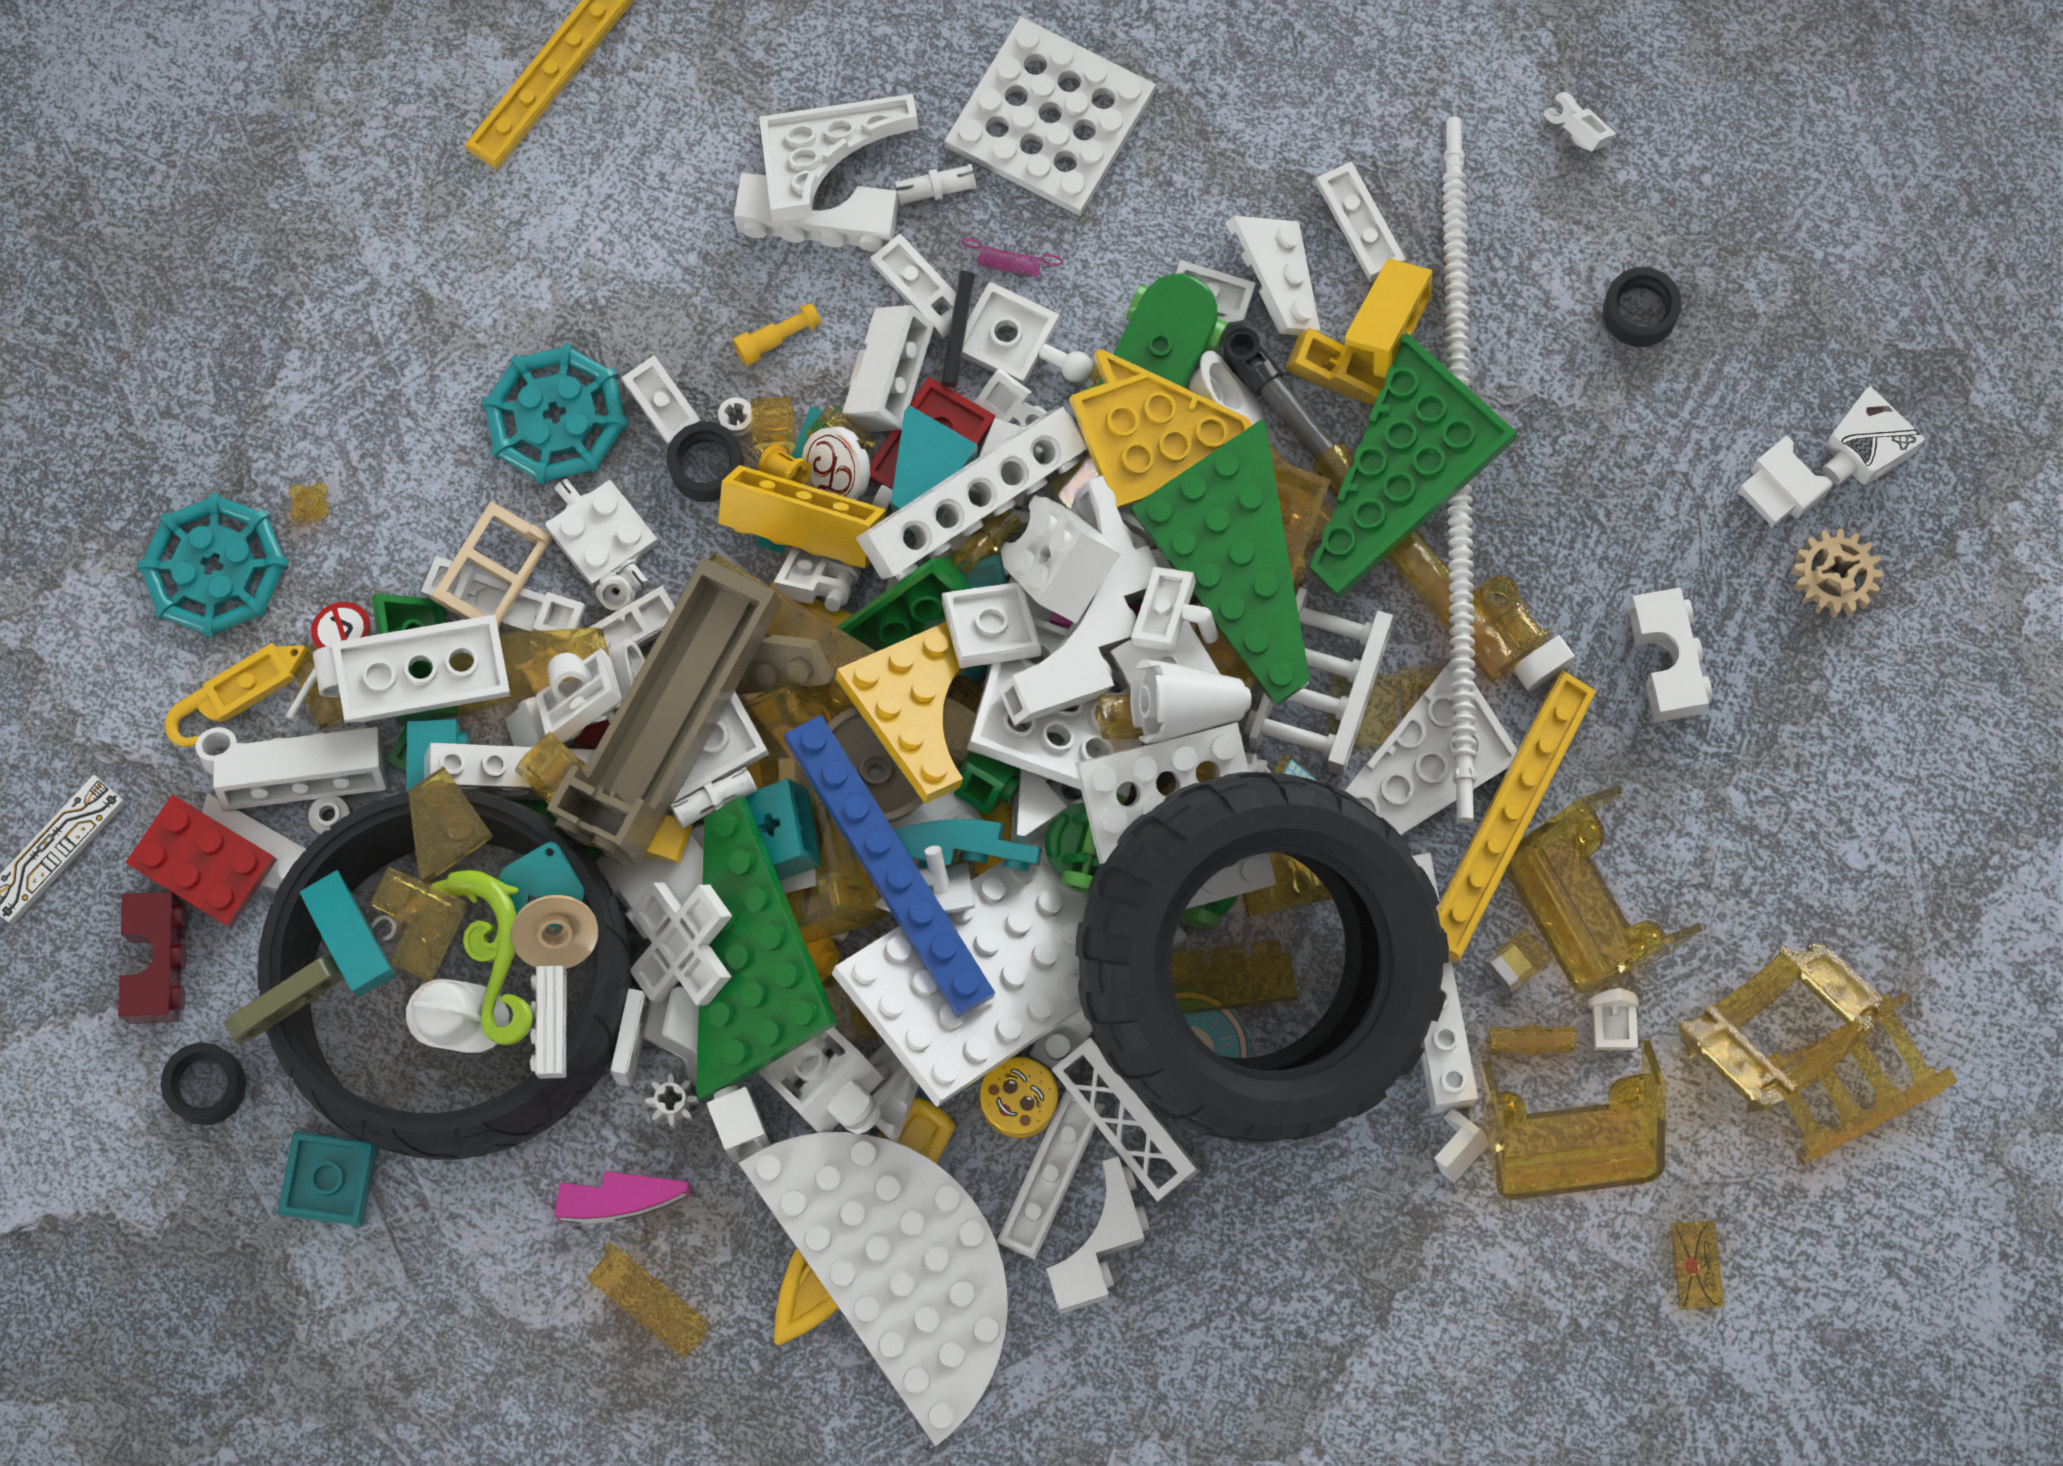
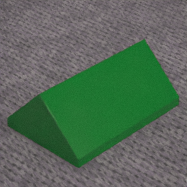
M951 556L931 558L842 622L836 629L844 639L866 657L946 622L941 602L942 593L972 588Z
M378 593L371 596L377 635L447 623L445 608L430 598ZM452 658L450 661V666L454 669V663ZM419 660L410 666L409 673L414 678L423 679L431 674L433 667L429 662ZM461 705L395 716L394 718L400 727L407 726V721L439 720L458 716L462 711Z

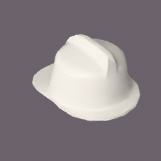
M1206 351L1201 356L1200 368L1193 372L1186 389L1248 417L1252 425L1261 419L1264 422L1262 408L1249 388L1231 371L1220 355L1214 351Z
M450 979L431 980L421 985L411 995L406 1007V1022L410 1033L420 1043L428 1046L465 1053H481L495 1047L497 1043L489 1040L481 1026V1009L487 987ZM498 995L493 1012L497 1024L500 1027H504L509 1024V1010L505 1003H501V996Z

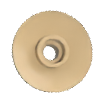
M564 895L544 896L531 901L518 912L511 927V941L515 946L517 955L530 966L535 968L537 966H564L565 969H568L584 961L594 950L598 940V923L591 909L583 902ZM550 924H560L558 927H548Z

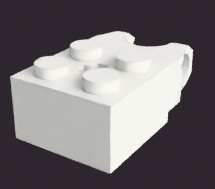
M1034 495L1029 503L1030 520L1025 532L1016 542H1005L1000 550L1003 567L1038 604L1077 624L1121 553L1077 513L1053 502L1047 497Z

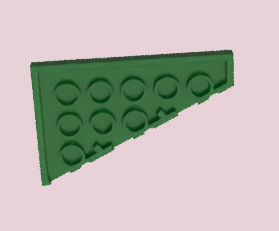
M1408 333L1400 339V347L1392 367L1390 366L1385 377L1386 382L1378 394L1368 419L1369 424L1360 445L1358 444L1355 451L1354 462L1347 471L1337 496V504L1329 524L1325 526L1321 544L1316 549L1309 566L1311 573L1338 599L1517 440V432Z
M1261 419L1133 505L1131 513L1172 569L1194 573L1196 583L1192 596L1201 607H1206L1211 611L1218 631L1272 704L1277 707L1309 685L1310 677L1267 428Z
M739 797L704 817L702 885H711L732 917L709 944L731 975V978L708 1005L699 1006L696 1093L698 1098L702 1100L711 1099L717 1091L735 1085L838 1024L747 800Z

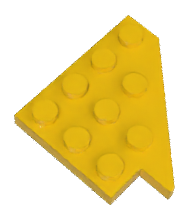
M1103 349L1097 350L1093 357L1104 384L1073 394L1069 398L1098 475H1103L1108 488L1113 491L1117 509L1138 503L1252 426L1248 417Z

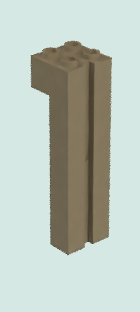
M702 557L585 770L582 772L580 768L571 764L549 803L547 810L557 819L554 824L555 826L565 831L566 835L583 846L587 847L589 842L592 841L591 844L601 849V853L619 864L623 865L626 859L638 865L640 864L665 819L670 805L676 799L783 604L774 590Z

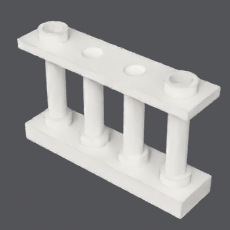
M1299 587L1296 602L1300 623L1360 640V645L1366 646L1362 659L1354 658L1353 662L1305 648L1308 666L1347 677L1348 682L1353 683L1349 697L1342 696L1341 699L1303 688L1287 699V701L1336 715L1335 719L1341 721L1337 735L1330 733L1327 737L1269 719L1273 704L1265 693L1263 694L1258 711H1250L1244 733L1249 734L1250 748L1255 750L1259 749L1264 734L1323 752V757L1329 758L1328 772L1344 776L1393 628V615L1377 610L1374 623L1367 621L1363 625L1306 608L1307 589Z

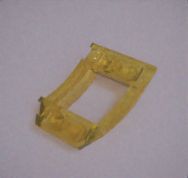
M1825 944L1807 945L1806 950H1791L1785 945L1779 949L1778 955L1745 984L1723 999L1705 1008L1703 1015L1690 1022L1686 1019L1681 1021L1678 1028L1688 1057L1698 1053L1748 1102L1745 1113L1758 1112L1770 1108L1803 1089L1852 1051L1872 1031L1883 997ZM1798 979L1847 1025L1816 1052L1782 1073L1738 1029L1769 1006Z

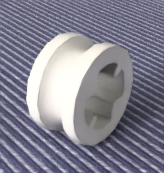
M739 397L729 398L719 407L718 420L720 425L727 427L737 438L744 437L754 428L755 415L753 408L745 399ZM736 410H741L745 421L740 424L739 420H737V425H732L728 414L733 411L734 415H736Z

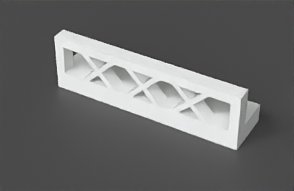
M1090 1037L1052 1068V1071L1157 1202L1183 1181H1189L1201 1171L1153 1109L1141 1100L1108 1065L1098 1048V1041ZM1083 1056L1094 1068L1092 1086L1076 1085L1065 1072ZM1099 1075L1109 1088L1098 1087ZM1081 1090L1091 1091L1090 1102ZM1098 1092L1114 1093L1120 1100L1118 1119L1103 1118L1097 1112ZM1126 1109L1136 1121L1125 1120ZM1107 1123L1118 1124L1117 1136ZM1124 1125L1140 1126L1147 1134L1145 1152L1129 1151L1122 1143ZM1152 1142L1162 1154L1151 1153ZM1133 1156L1144 1157L1143 1168ZM1150 1158L1167 1159L1178 1174L1161 1188H1158L1149 1177Z

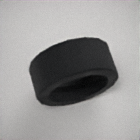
M1635 267L1622 272L1612 281L1603 303V319L1609 332L1620 342L1633 347H1649L1662 342L1672 333L1681 312V294L1676 283L1666 273L1652 267ZM1632 288H1646L1654 291L1663 299L1665 304L1663 319L1658 324L1650 327L1637 326L1628 322L1619 311L1621 295Z
M696 422L685 426L673 437L667 449V466L675 487L684 496L698 502L720 500L722 480L739 465L744 466L745 462L737 437L727 427L715 422ZM703 441L721 444L727 450L729 456V467L726 473L719 479L708 483L691 480L685 474L682 467L685 452L693 445Z
M198 1042L184 1046L170 1057L163 1068L160 1086L163 1099L172 1112L192 1124L208 1126L223 1122L236 1112L244 1099L246 1079L244 1069L232 1054L216 1044ZM200 1060H211L220 1064L225 1070L228 1079L227 1090L221 1100L207 1108H196L187 1104L182 1098L179 1089L180 1078L187 1067Z

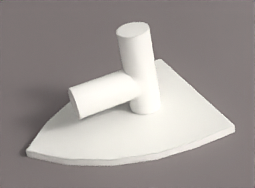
M930 846L926 848L924 852L928 869L920 870V873L945 913L949 914L974 909L975 905L968 863L945 867L941 847ZM883 898L875 903L877 908L891 912Z

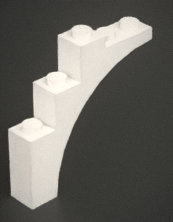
M1103 475L1089 479L1073 495L1081 518L1091 524L1121 554L1077 624L1072 623L1066 637L1052 654L1041 663L1013 675L998 688L1014 726L1097 699L1114 686L1111 667L1101 654L1109 652L1131 639L1137 618L1127 603L1144 598L1153 568L1161 567L1159 561L1153 556L1149 545L1134 549L1131 532L1121 519L1116 507L1115 495L1108 488Z

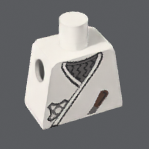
M1869 386L1826 443L1825 447L1833 458L1823 466L1822 470L1825 476L1836 485L1841 484L1850 474L1861 484L1867 485L1916 454L1925 438Z

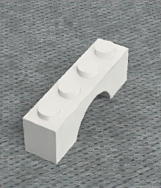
M741 173L734 219L737 231L752 238H763L765 235L779 236L786 241L794 243L813 240L820 241L823 245L829 247H841L843 244L859 246L866 251L877 252L894 238L899 205L896 190L857 186L851 197L835 208L822 211L812 210V217L800 218L796 221L772 222L766 175Z

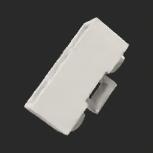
M911 305L875 308L864 342L867 347L866 349L859 350L849 381V392L842 414L864 431L902 430L904 412L908 405H910L935 324Z

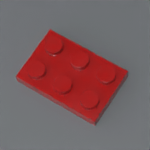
M929 376L910 403V406L974 442L978 448L988 435L994 418H996L994 414L948 387L943 386ZM902 430L891 431L870 462L869 480L880 487L884 485L893 490Z
M172 794L125 863L231 929L277 859Z

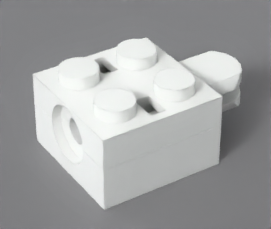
M834 1027L757 1071L817 1133L831 1132L841 1123L850 1132L861 1134L872 1128L880 1116L879 1105L869 1093L884 1078L863 1054Z

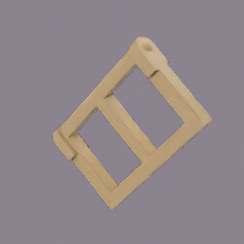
M490 501L430 599L463 619L488 616L447 592L464 563L468 561L510 586L493 614L496 615L499 629L500 623L544 551L551 544L553 537L539 527L529 524ZM492 519L536 544L518 575L474 550V547Z

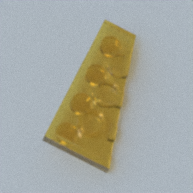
M591 627L499 633L510 696L458 705L459 714L468 716L541 692L550 685L547 671L549 662L561 653H572L585 660L602 648L609 656L603 629ZM460 653L451 659L450 666L456 671L463 672L472 667L474 660L470 655ZM566 677L562 681H571L575 677Z

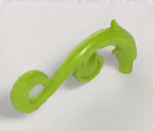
M464 870L450 873L447 879L432 883L431 890L436 899L450 895L455 897L465 895L472 903L478 902L477 896L490 904L495 913L498 931L494 942L490 943L488 937L497 930V927L490 922L479 920L471 923L465 930L463 943L465 951L472 959L484 963L494 961L481 1009L483 1032L489 1040L499 1045H513L520 1042L529 1033L532 1026L533 1014L530 1005L516 995H503L500 999L501 1003L508 1004L513 1012L512 1021L504 1027H500L497 1024L493 1011L515 955V946L511 941V927L516 917V911L510 895L518 893V888L507 885L482 871Z

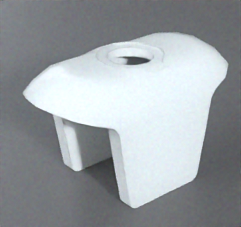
M674 987L663 1001L651 1002L649 1000L641 1036L643 1039L681 1057L685 1063L689 1081L696 1086L699 1006H696L684 987Z

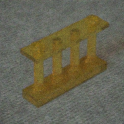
M1887 993L1866 1005L1870 1012L1786 1057H1783L1779 1051L1758 1063L1761 1070L1751 1078L1755 1086L1771 1078L1805 1135L1802 1137L1805 1145L1795 1152L1803 1167L1947 1090L1958 1082L1950 1067L1936 1073L1933 1066L1928 1068L1896 1015L1895 1010L1902 1007L1908 1001L1905 993L1894 999ZM1879 1019L1914 1076L1911 1078L1914 1086L1901 1093L1897 1086L1892 1088L1858 1031ZM1842 1039L1846 1042L1877 1094V1097L1874 1099L1878 1105L1866 1112L1862 1110L1861 1106L1856 1107L1822 1051ZM1806 1058L1841 1114L1838 1119L1842 1125L1827 1132L1824 1125L1819 1127L1786 1071L1789 1067Z

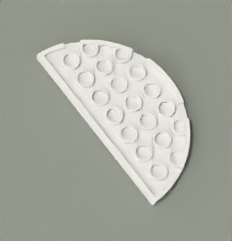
M821 1132L802 1135L775 1143L739 1162L738 1164L926 1435L933 1445L937 1446L967 1418L982 1397L994 1374L1006 1333L1008 1301L1004 1265L997 1242L977 1204L950 1174L929 1158L904 1145L868 1134Z

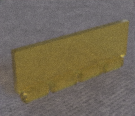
M1279 940L1251 943V957L1244 958L1242 945L1209 949L1210 963H1203L1201 950L1172 954V982L1175 996L1183 1015L1297 1000L1298 995L1290 952L1281 953Z

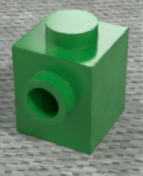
M971 752L959 770L963 780L960 788L954 791V795L989 816L1002 801L1010 803L1014 798L1020 785V781L1016 780L1021 768Z

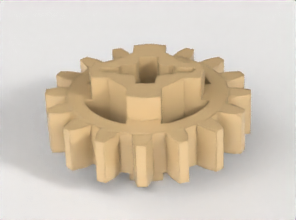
M1839 528L1835 536L1831 538L1829 533L1823 530L1818 536V541L1812 537L1808 538L1804 544L1806 550L1799 549L1795 559L1799 564L1794 565L1791 574L1801 578L1796 581L1793 588L1794 590L1806 591V595L1802 599L1803 604L1809 603L1812 600L1817 603L1815 613L1819 614L1824 607L1830 608L1831 618H1836L1841 609H1844L1849 617L1855 613L1856 605L1865 609L1871 602L1869 597H1875L1879 592L1880 587L1875 583L1880 582L1883 572L1874 568L1881 561V557L1869 556L1868 552L1873 544L1869 542L1863 546L1857 543L1859 540L1858 533L1855 532L1850 539L1844 538L1843 529ZM1819 554L1820 566L1811 571L1812 561ZM1832 568H1833L1834 571H1835V573H1833V574L1830 572V570H1831ZM1839 573L1845 574L1844 577L1841 578ZM1863 575L1862 586L1855 592L1856 584L1854 580Z

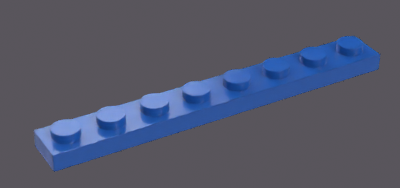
M822 715L785 733L784 741L955 1016L958 1018L993 999L995 995L994 989Z

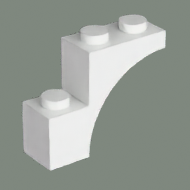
M1119 1156L1102 1161L1106 1183V1198L1101 1218L1094 1232L1076 1253L1059 1264L1047 1268V1275L1060 1314L1107 1300L1109 1298L1107 1288L1114 1286L1107 1261L1099 1263L1097 1258L1144 1243L1145 1237L1143 1232L1150 1230L1143 1206L1135 1207L1130 1191L1137 1189L1132 1170L1128 1165L1122 1167Z

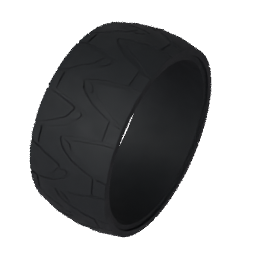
M424 789L389 796L382 801H375L348 814L333 824L330 830H325L291 866L279 885L274 896V903L269 907L263 926L258 955L257 985L258 990H260L259 997L315 961L322 936L300 891L338 870L352 893L364 880L385 865L412 852L437 845L479 843L510 849L526 855L545 843H556L584 888L583 903L595 915L599 932L596 946L588 956V970L582 999L573 1022L566 1033V1078L539 1079L534 1072L517 1086L498 1097L475 1106L454 1111L415 1113L379 1106L347 1091L334 1075L322 1054L316 1038L312 1021L311 1003L309 1002L266 1030L272 1049L289 1078H293L294 1085L303 1097L326 1119L359 1140L390 1152L432 1160H460L507 1150L549 1129L578 1105L592 1089V1085L596 1084L614 1055L628 989H632V974L630 973L632 960L622 913L619 912V904L612 888L589 854L571 837L566 835L565 831L529 807L501 796L480 791L469 792L462 789ZM548 848L547 854L549 856H552L554 854V851L551 848Z

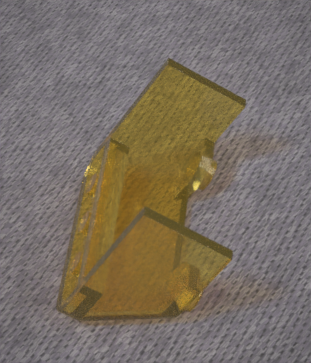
M1619 785L1580 797L1520 841L1506 868L1510 879L1570 985L1582 994H1590L1601 990L1661 959L1703 931L1699 923L1668 935L1665 934L1657 923L1650 920L1638 922L1631 927L1628 924L1590 857L1600 850L1605 841V830L1596 812L1623 793Z
M1650 1040L1642 1041V1073L1624 1076L1616 1080L1609 1088L1608 1104L1526 1114L1523 1098L1514 1092H1499L1490 1061L1481 1062L1483 1115L1493 1177L1497 1191L1502 1197L1510 1200H1520L1644 1184L1654 1181L1663 1173L1665 1168L1666 1083Z

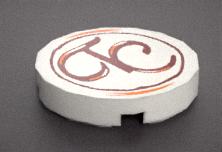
M827 427L818 430L810 436L804 446L802 458L812 466L810 479L806 483L807 486L857 500L859 496L865 493L870 478L869 457L865 448H860L856 441L860 439L854 432L844 427Z

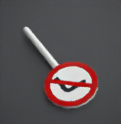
M350 602L333 603L323 608L314 618L311 626V638L317 649L330 646L332 642L370 636L371 620L366 611L357 604ZM315 667L287 712L286 716L288 719L295 717L316 682Z

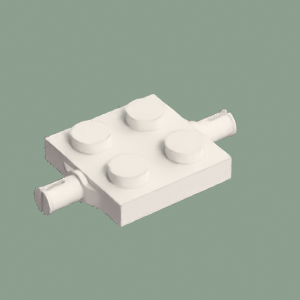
M568 479L562 480L563 485L559 482L555 487V491L567 503V507L563 512L546 522L545 528L591 588L595 589L597 585H600V578L609 572H615L617 575L621 573L628 575L634 582L633 588L636 592L641 590V585L645 588L649 580L646 579L636 564L644 554L658 545V539L613 482L608 480L591 493L580 496Z

